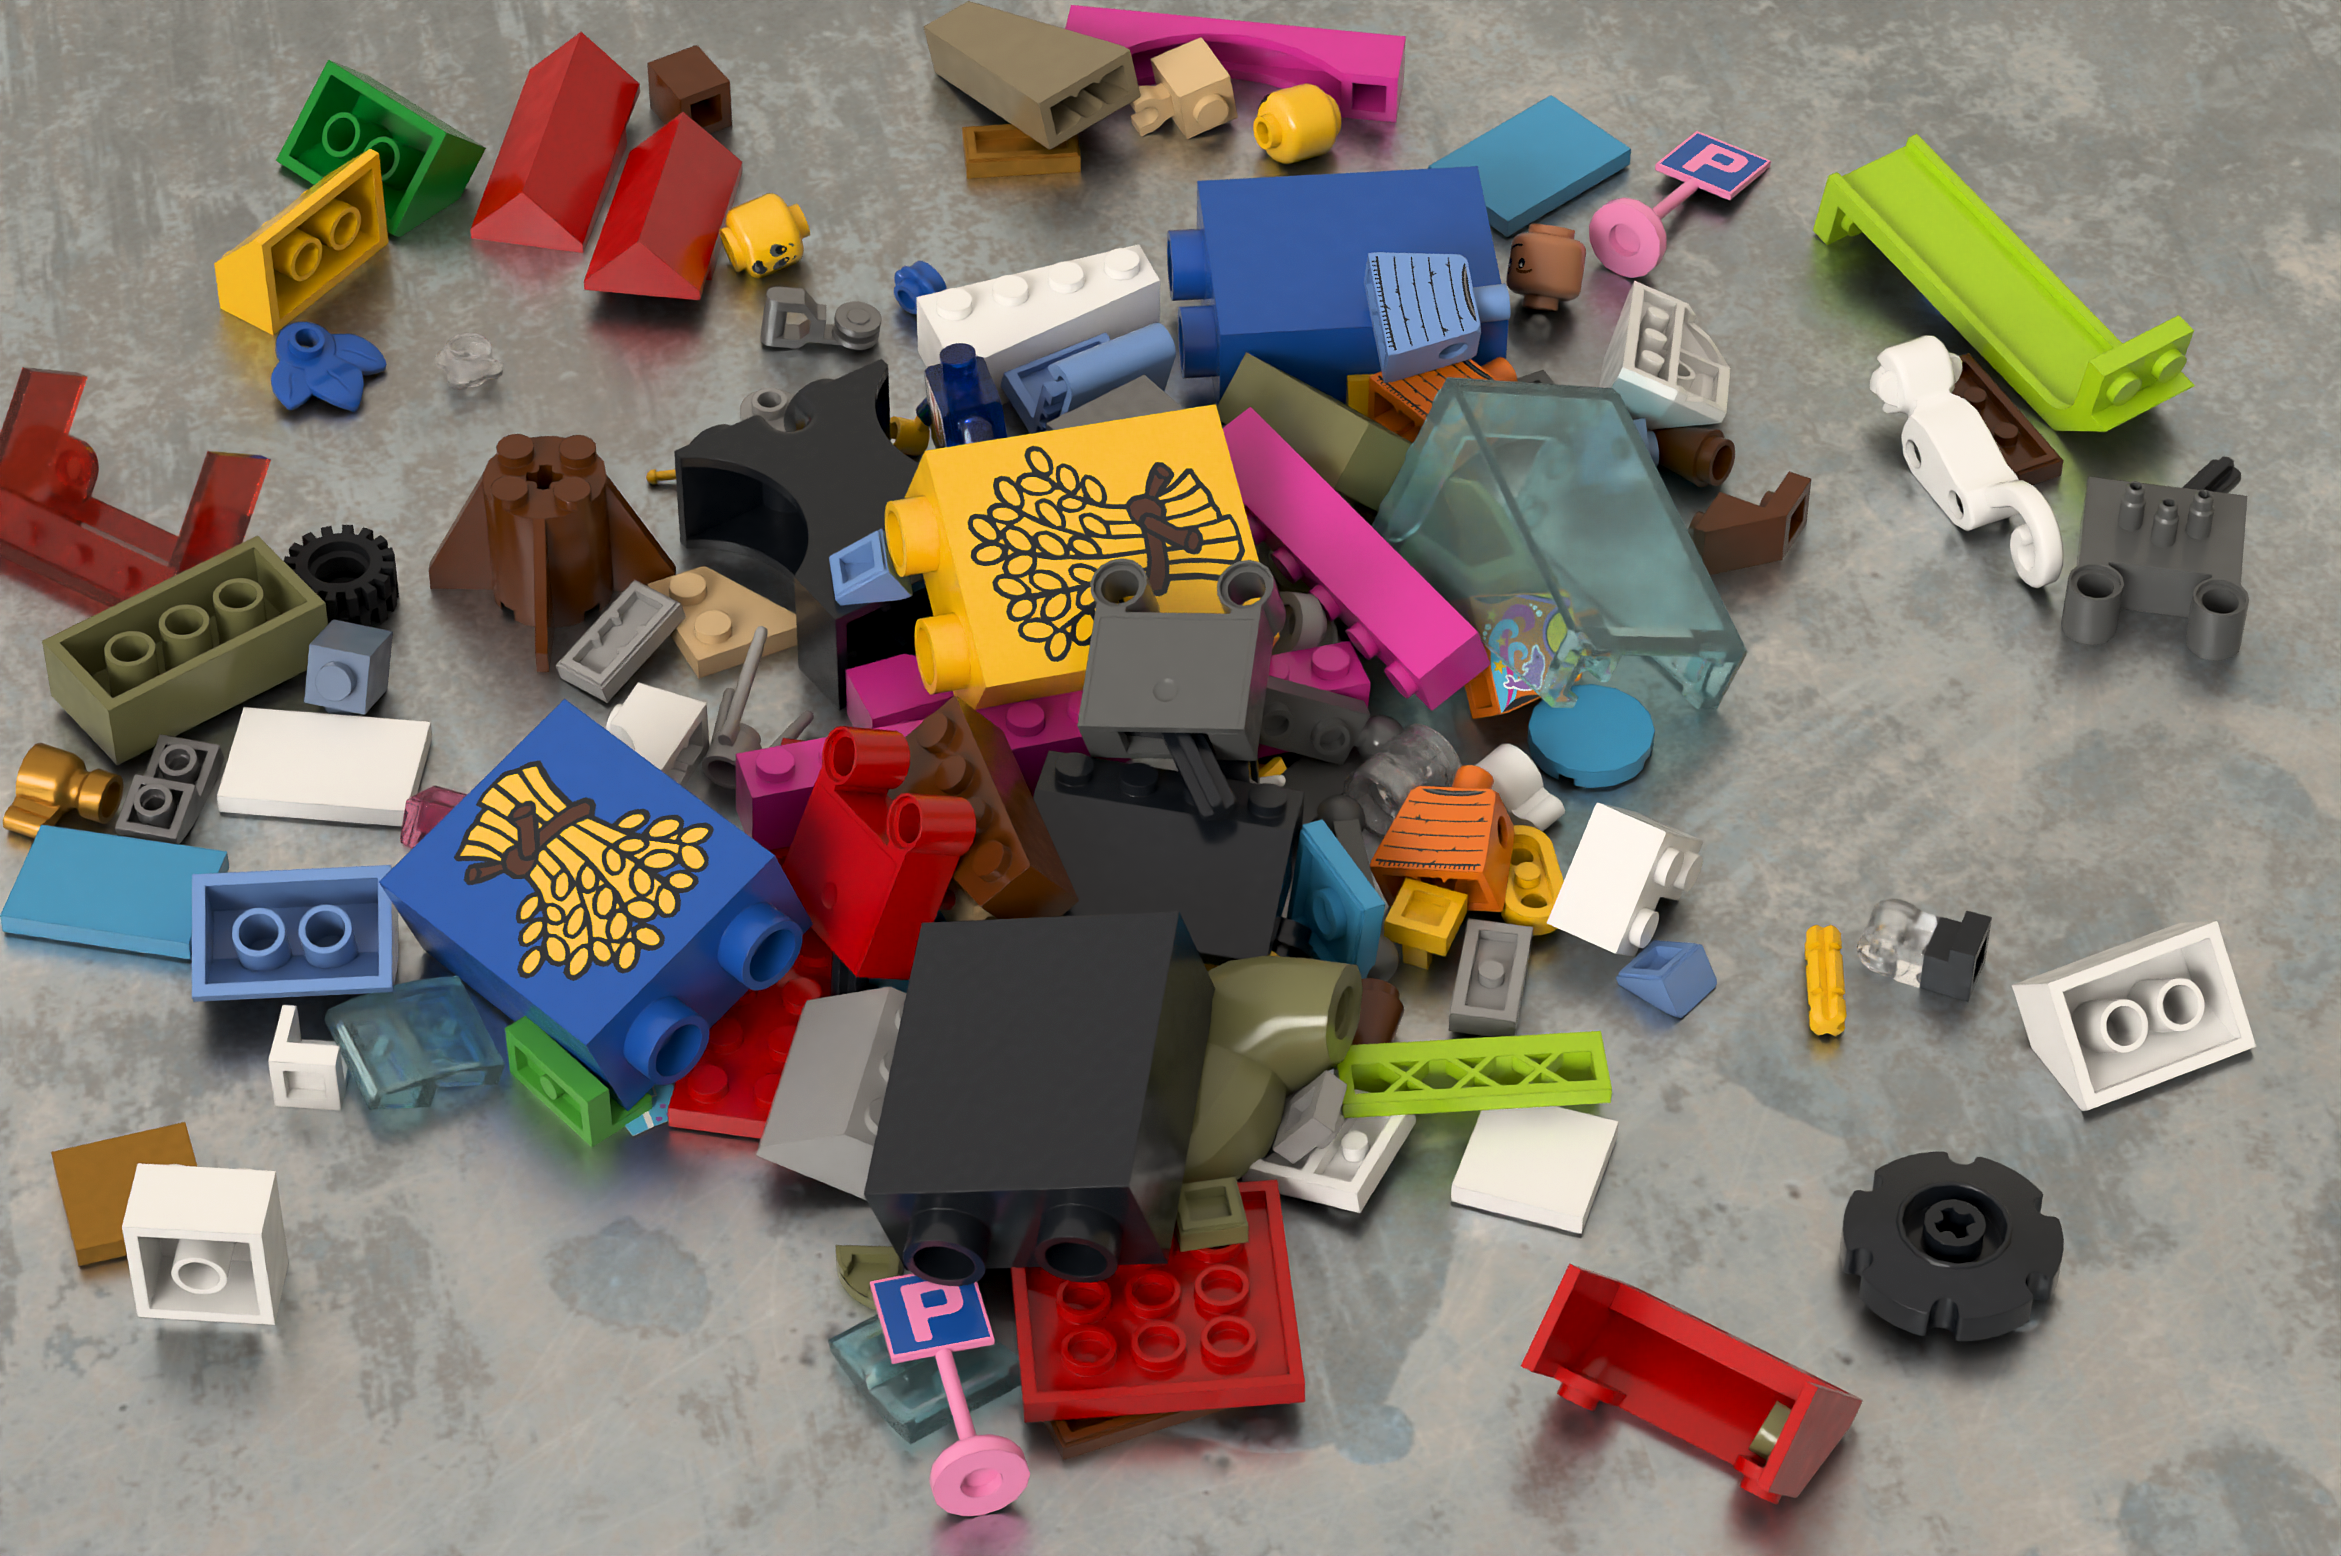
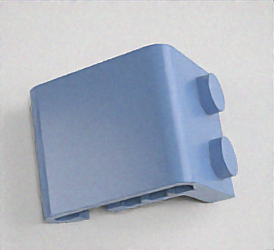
M1158 322L1112 340L1105 332L1005 372L1000 386L1031 434L1045 432L1046 423L1142 375H1146L1165 392L1176 357V348L1168 330Z

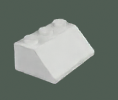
M2217 921L2178 923L2012 985L2031 1048L2081 1111H2088L2256 1047Z

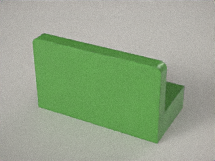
M526 1016L505 1028L510 1073L591 1147H594L624 1128L632 1120L652 1109V1096L648 1092L630 1110L624 1109L609 1096V1089Z

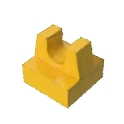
M1406 877L1384 921V936L1392 942L1402 944L1403 963L1428 970L1432 962L1433 953L1446 957L1467 913L1468 894Z

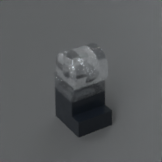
M1891 898L1882 900L1873 908L1856 947L1857 955L1867 968L1880 975L1894 978L1895 981L1969 1002L1986 961L1992 917L1966 911L1962 922L1922 912L1912 903L1901 899Z

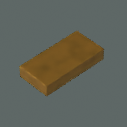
M1012 124L962 127V143L967 179L1081 172L1078 134L1049 150Z

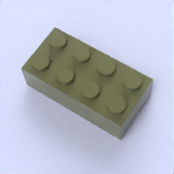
M257 535L42 640L51 696L116 765H119L155 747L159 734L175 737L306 671L309 644L328 625L326 603Z

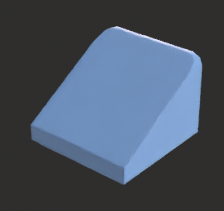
M882 528L829 557L835 600L840 605L906 599L913 595L910 576L900 577L893 567L887 546L886 533Z
M1654 940L1615 977L1619 986L1676 1018L1684 1017L1717 985V978L1703 945L1687 942Z

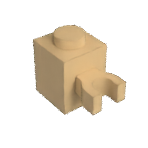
M1202 37L1151 58L1156 85L1139 86L1141 97L1129 103L1136 112L1130 115L1131 122L1140 136L1155 131L1168 118L1174 120L1187 139L1238 118L1230 75Z

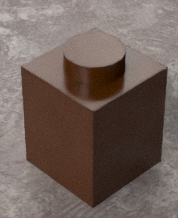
M698 45L647 63L650 108L665 125L684 112L709 134L732 126L730 80Z

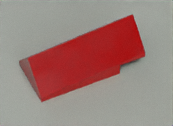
M578 33L529 70L470 229L472 239L584 253L627 147L626 126L640 94V83L584 33Z
M684 112L629 152L584 279V290L700 300L705 281H712L722 246L719 230L726 227V215L733 207L743 167L742 161Z

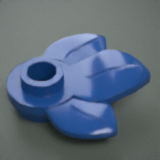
M295 322L284 327L277 336L275 352L279 362L271 374V386L276 397L288 410L300 407L314 395L332 405L354 412L358 410L362 399L363 375L380 373L386 369L387 364L378 348L362 337L354 334H330L318 324Z

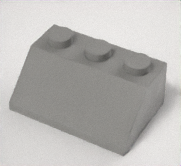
M889 986L806 1001L795 1030L756 1156L866 1200L864 1191L907 993Z

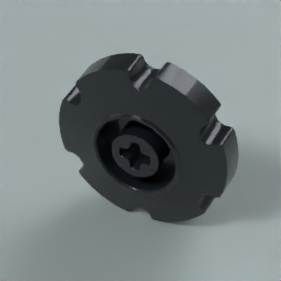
M1926 1152L1909 1155L1883 1165L1875 1170L1872 1191L1856 1190L1853 1192L1846 1206L1843 1218L1840 1257L1845 1273L1861 1276L1859 1298L1884 1320L1901 1329L1921 1336L1927 1335L1930 1329L1939 1327L1950 1330L1957 1341H1973L1996 1337L2021 1327L2030 1320L2033 1300H2050L2058 1283L2064 1250V1237L2060 1220L2057 1217L2045 1216L2040 1213L2043 1193L2031 1181L2015 1170L1984 1157H1976L1975 1161L1971 1164H1958L1949 1158L1947 1152Z

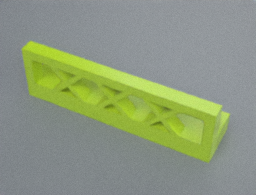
M1601 1031L1351 1045L1344 1061L1334 1067L1333 1074L1347 1084L1341 1106L1344 1118L1611 1103L1612 1086ZM1354 1089L1361 1090V1091H1366V1092H1370V1093L1355 1094V1090H1354Z

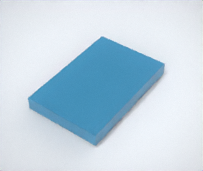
M1550 95L1429 165L1428 169L1478 166L1489 224L1508 237L1630 165L1631 148Z
M41 825L0 914L3 932L191 959L192 874L227 873L229 870L227 851Z

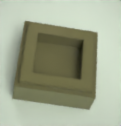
M1236 1177L1182 1184L1175 1221V1231L1181 1252L1249 1242L1248 1222Z

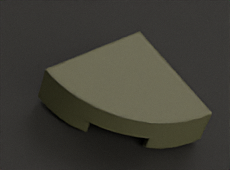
M836 1245V1269L842 1286L856 1301L876 1310L870 1289V1281L904 1275V1265L893 1246Z

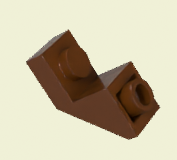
M1789 471L1775 492L1767 491L1760 505L1719 492L1706 512L1698 511L1689 525L1686 545L1692 547L1690 573L1704 577L1783 560L1807 524L1811 479Z

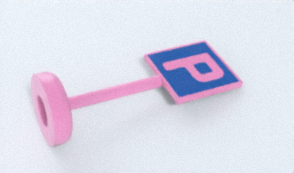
M1696 131L1656 163V171L1681 180L1684 183L1654 208H1650L1639 200L1623 197L1607 202L1594 213L1589 225V241L1595 255L1606 268L1617 275L1629 278L1646 275L1662 261L1667 249L1666 232L1661 219L1696 192L1698 188L1731 200L1770 168L1771 161Z
M913 1273L870 1281L871 1293L891 1363L896 1364L932 1356L936 1358L959 1437V1441L941 1452L931 1468L929 1482L937 1505L948 1513L960 1516L985 1515L1004 1508L1016 1500L1027 1487L1030 1471L1024 1453L1017 1444L1006 1437L993 1434L976 1435L952 1352L995 1344L978 1283L975 1282L963 1286L939 1285L921 1279Z

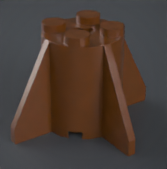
M511 434L503 437L497 443V453L489 459L482 476L429 564L430 589L493 590L495 602L501 610L503 603L505 607L514 611V619L516 621L535 627L537 672H549L555 628L574 626L585 621V611L594 608L599 602L601 611L609 604L613 592H623L634 579L647 586L649 583L676 575V566L606 474L604 461L597 454L596 443L591 438L584 435H572L567 438L558 436L529 438L522 434Z

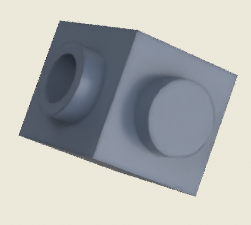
M333 619L309 644L304 703L323 706L324 710L329 714L365 715L388 689L393 631Z

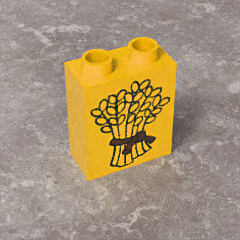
M1216 404L924 451L905 498L889 501L885 508V533L893 567L900 577L923 573L933 612L932 617L920 618L916 621L915 651L923 684L931 695L953 691L954 695L975 710L1083 690L1096 604L1091 594L1090 582L1097 569L1108 561L1124 558L1133 560L1141 565L1159 604L1160 613L1221 614L1225 613L1217 595V583L1220 575L1227 567L1236 562L1245 560L1259 562ZM1134 596L1125 597L1119 600L1116 604L1125 603L1132 599ZM1261 598L1250 599L1243 606L1252 605ZM1279 632L1274 636L1273 647L1280 637Z

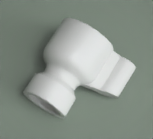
M1501 744L1475 765L1485 769L1492 775L1494 779L1492 790L1499 793L1513 824L1531 826L1543 832L1565 814L1564 805L1559 798L1550 794L1543 787L1542 777L1535 763L1518 747L1511 744Z

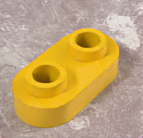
M1514 825L1515 836L1505 903L1501 915L1507 924L1533 927V935H1545L1558 929L1547 924V921L1564 880L1550 838L1537 828L1526 825Z

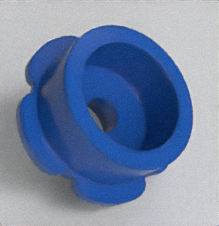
M916 261L911 266H903L894 275L896 285L894 287V296L900 306L910 314H917L916 297L947 289L938 271L924 261Z

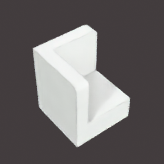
M282 1005L268 1060L274 1105L341 1111L354 1059L353 1045L349 1042L301 1039L296 1005Z

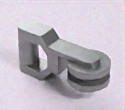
M771 287L766 293L760 340L767 346L799 349L807 342L842 345L853 350H865L877 343L882 318L880 312L868 303L853 301L841 304L836 309L834 325L826 324V305L817 304L805 289ZM787 312L803 313L808 318L800 325L786 324Z

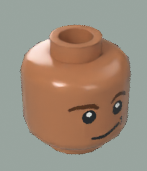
M1529 224L1528 232L1517 234L1513 238L1506 284L1513 293L1524 296L1523 307L1557 312L1559 301H1571L1579 296L1586 260V248L1583 243L1574 239L1575 230L1544 224Z

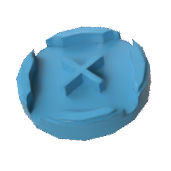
M1595 684L1567 686L1548 694L1534 707L1528 725L1527 742L1532 759L1546 774L1558 780L1559 774L1574 778L1575 786L1586 788L1608 787L1634 778L1644 768V761L1649 756L1651 757L1655 730L1650 713L1636 698L1616 688Z

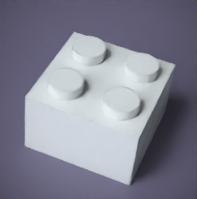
M138 1163L122 1224L137 1316L142 1318L275 1325L289 1264L276 1171Z

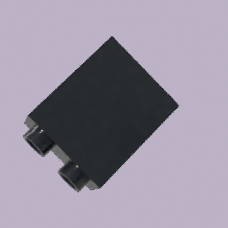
M1180 911L928 922L921 924L864 1191L866 1200L906 1271H911L921 1279L935 1284L963 1286L980 1280L985 1273V1269L1042 1267L1048 1273L1064 1280L1091 1283L1110 1278L1117 1271L1118 1265L1168 1264L1211 1023L1212 999L1215 992L1214 984Z

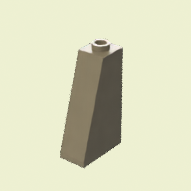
M971 1L965 2L923 26L935 73L1049 150L1141 97L1131 52L1122 45Z

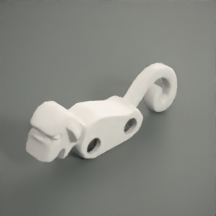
M1922 336L1886 348L1877 357L1881 366L1871 376L1870 390L1885 402L1882 407L1885 413H1903L1908 415L1909 418L1904 425L1901 438L1903 454L1912 474L1951 521L1966 531L2020 513L2026 523L2017 526L2010 539V551L2019 576L2024 582L2034 588H2040L2056 582L2062 571L2064 553L2061 532L2055 514L2043 494L2035 486L2019 480L2017 475L2008 466L1978 410L1966 399L1952 394L1955 389V383L1959 380L1963 367L1960 357L1954 353H1949L1944 344L1935 336ZM1916 450H1919L1921 463L1916 457ZM1959 507H1963L1964 514L1961 512Z

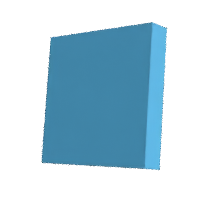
M1323 819L1303 824L1300 831L1287 918L1299 922L1312 930L1309 944L1314 948L1312 953L1314 959L1357 965L1361 973V979L1367 978L1369 970L1376 962L1386 904Z

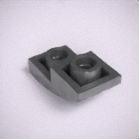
M159 734L145 775H134L115 826L116 833L145 840L180 844L194 825L216 781L224 761L220 745Z

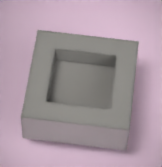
M1326 1070L1288 1100L1272 1150L1295 1164L1316 1146L1320 1149L1327 1147L1337 1136L1344 1122V1116L1340 1113L1347 1084Z

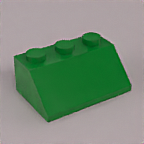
M328 60L276 161L315 185L329 173L365 151L372 149L378 152L387 231L397 237H402L460 199L486 148L372 77Z

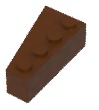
M954 695L937 711L926 717L918 727L905 737L910 749L908 774L903 783L896 789H889L887 795L893 801L901 793L956 796L968 800L975 812L976 833L969 850L960 856L952 877L981 908L997 919L1060 917L1078 903L1079 899L1003 730Z

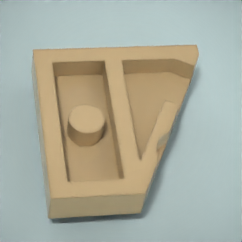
M704 565L647 584L648 587L681 603L686 617L670 636L698 679L744 664L755 631L759 626H764L768 630L761 657L797 646L795 613Z

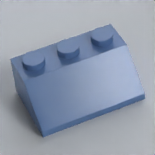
M391 865L192 874L193 1002L394 992L399 958L398 911L379 883L392 869Z

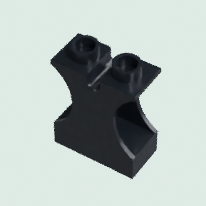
M882 359L835 380L829 378L819 379L803 387L792 398L785 411L784 428L786 432L776 430L762 416L755 415L734 425L720 424L712 426L698 434L689 445L674 451L680 542L686 549H717L752 557L774 567L795 584L798 667L838 710L847 707L845 670L901 654L916 656L914 637L916 621L920 618L933 616L923 573L910 575L913 595L906 599L840 605L835 600L829 557L881 528L885 531V508L887 502L905 498L919 465L918 462L903 454L891 442L888 364Z

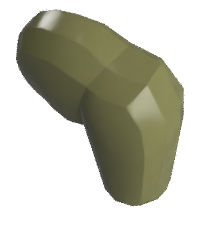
M1259 956L1228 961L1207 971L1214 984L1215 992L1212 999L1211 1023L1182 1184L1236 1177V1180H1239L1248 1172L1249 1167L1254 1162L1262 1159L1270 1150L1281 1123L1285 1098L1307 1086L1324 1071H1329L1344 1061L1353 1042L1360 1019L1363 989L1361 973L1357 965L1308 958Z

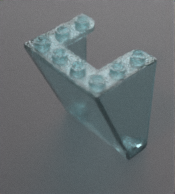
M1446 378L1442 388L1434 397L1432 408L1420 432L1407 450L1405 461L1392 487L1379 506V512L1372 527L1478 631L1482 643L1552 708H1573L1579 697L1570 689L1580 673L1589 671L1600 682H1608L1622 655L1651 656L1684 686L1681 695L1696 709H1717L1748 651L1621 395L1613 388Z

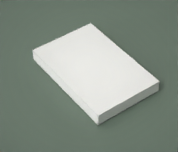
M243 707L217 794L219 812L408 827L432 741L431 722Z

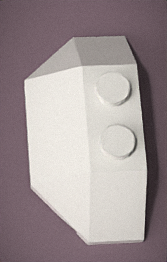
M1634 281L1602 362L1596 406L1604 409V412L1625 409L1627 420L1645 418L1646 427L1651 430L1722 423L1727 412L1731 368L1710 336L1694 323L1697 316L1688 303Z

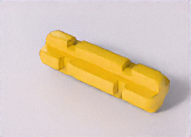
M1815 924L1806 931V942L1804 943L1805 959L1808 961L1806 966L1808 1005L1811 1007V1011H1809V1025L1811 1030L1819 1036L1826 1033L1837 1036L1844 1031L1845 1019L1847 1017L1846 1001L1843 999L1845 985L1843 955L1840 953V949H1842L1841 932L1833 925L1821 927Z

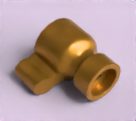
M37 743L28 751L19 768L16 780V797L12 805L5 812L3 827L35 839L41 825L54 826L63 814L70 812L73 808H77L79 814L84 818L106 824L114 817L119 808L124 788L123 779L120 775L99 768L88 772L84 761L76 754L44 743Z

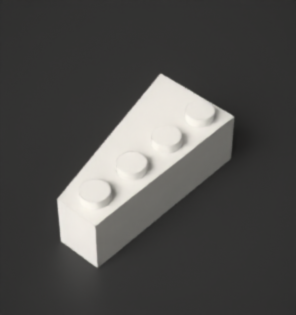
M1139 244L916 297L918 352L939 392L941 393L946 387H951L957 393L958 397L948 406L957 425L974 418L975 408L991 400H994L999 406L1010 401L1000 386L1005 372L1105 332L1112 340L1155 322L1160 323V279Z

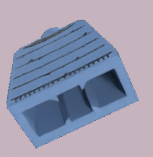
M1368 253L1364 286L1384 383L1398 381L1473 358L1477 355L1481 335L1480 323L1510 319V298L1506 284L1473 287L1466 257L1460 254Z

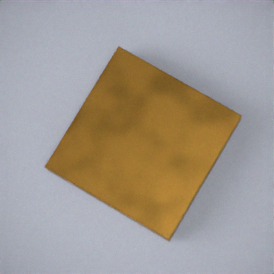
M185 1122L51 1152L78 1265H87L127 1255L122 1224L138 1163L180 1164L198 1167Z

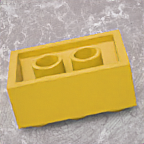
M369 149L335 169L215 262L214 267L220 309L271 335H275L389 244L379 153Z

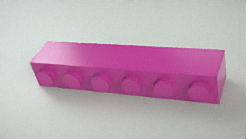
M1251 407L1223 428L1255 546L1264 542L1273 551L1270 555L1280 572L1291 583L1294 584L1301 579L1311 589L1308 594L1314 595L1319 600L1327 620L1332 622L1339 617L1349 627L1346 630L1347 636L1366 659L1370 660L1377 655L1387 665L1384 669L1385 674L1401 695L1408 699L1415 694L1433 711L1490 665L1478 631Z

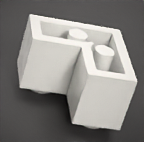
M1597 802L1547 924L1615 954L1635 957L1639 947H1646L1656 931L1659 914L1654 910L1659 898L1663 897L1679 901L1682 892H1688L1695 884L1702 868L1703 858L1698 854L1704 841L1635 811Z

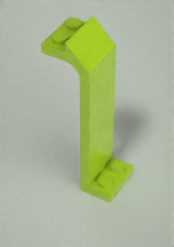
M1918 134L1908 137L1906 146L1843 176L1835 172L1828 176L1813 227L1814 233L1826 245H1829L1848 235L1856 236L1863 232L2054 431L2107 432L2195 386L2181 371L2187 361L2185 355L2194 330L2179 315L2122 343Z

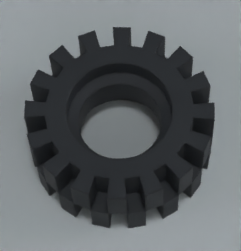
M342 525V533L333 534L332 526L321 528L322 537L316 538L312 532H309L302 536L303 546L295 542L289 548L290 557L285 556L284 562L326 603L328 624L334 619L371 627V619L381 625L388 619L387 610L395 611L397 597H399L395 554L392 547L388 548V542L382 535L374 539L373 530L365 527L356 535L354 534L353 525ZM336 578H355V580L346 583H327V581Z

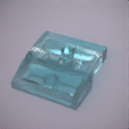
M459 976L410 981L394 985V992L363 994L328 1009L324 1018L336 1045L340 1046L341 1054L369 1110L430 1107L438 1087L496 1085L499 1083L505 1067L499 1051Z
M878 1314L828 1340L831 1353L856 1388L880 1416L910 1445L954 1422L935 1356L892 1364ZM994 1338V1345L952 1352L969 1412L1021 1386L1019 1357L996 1338Z

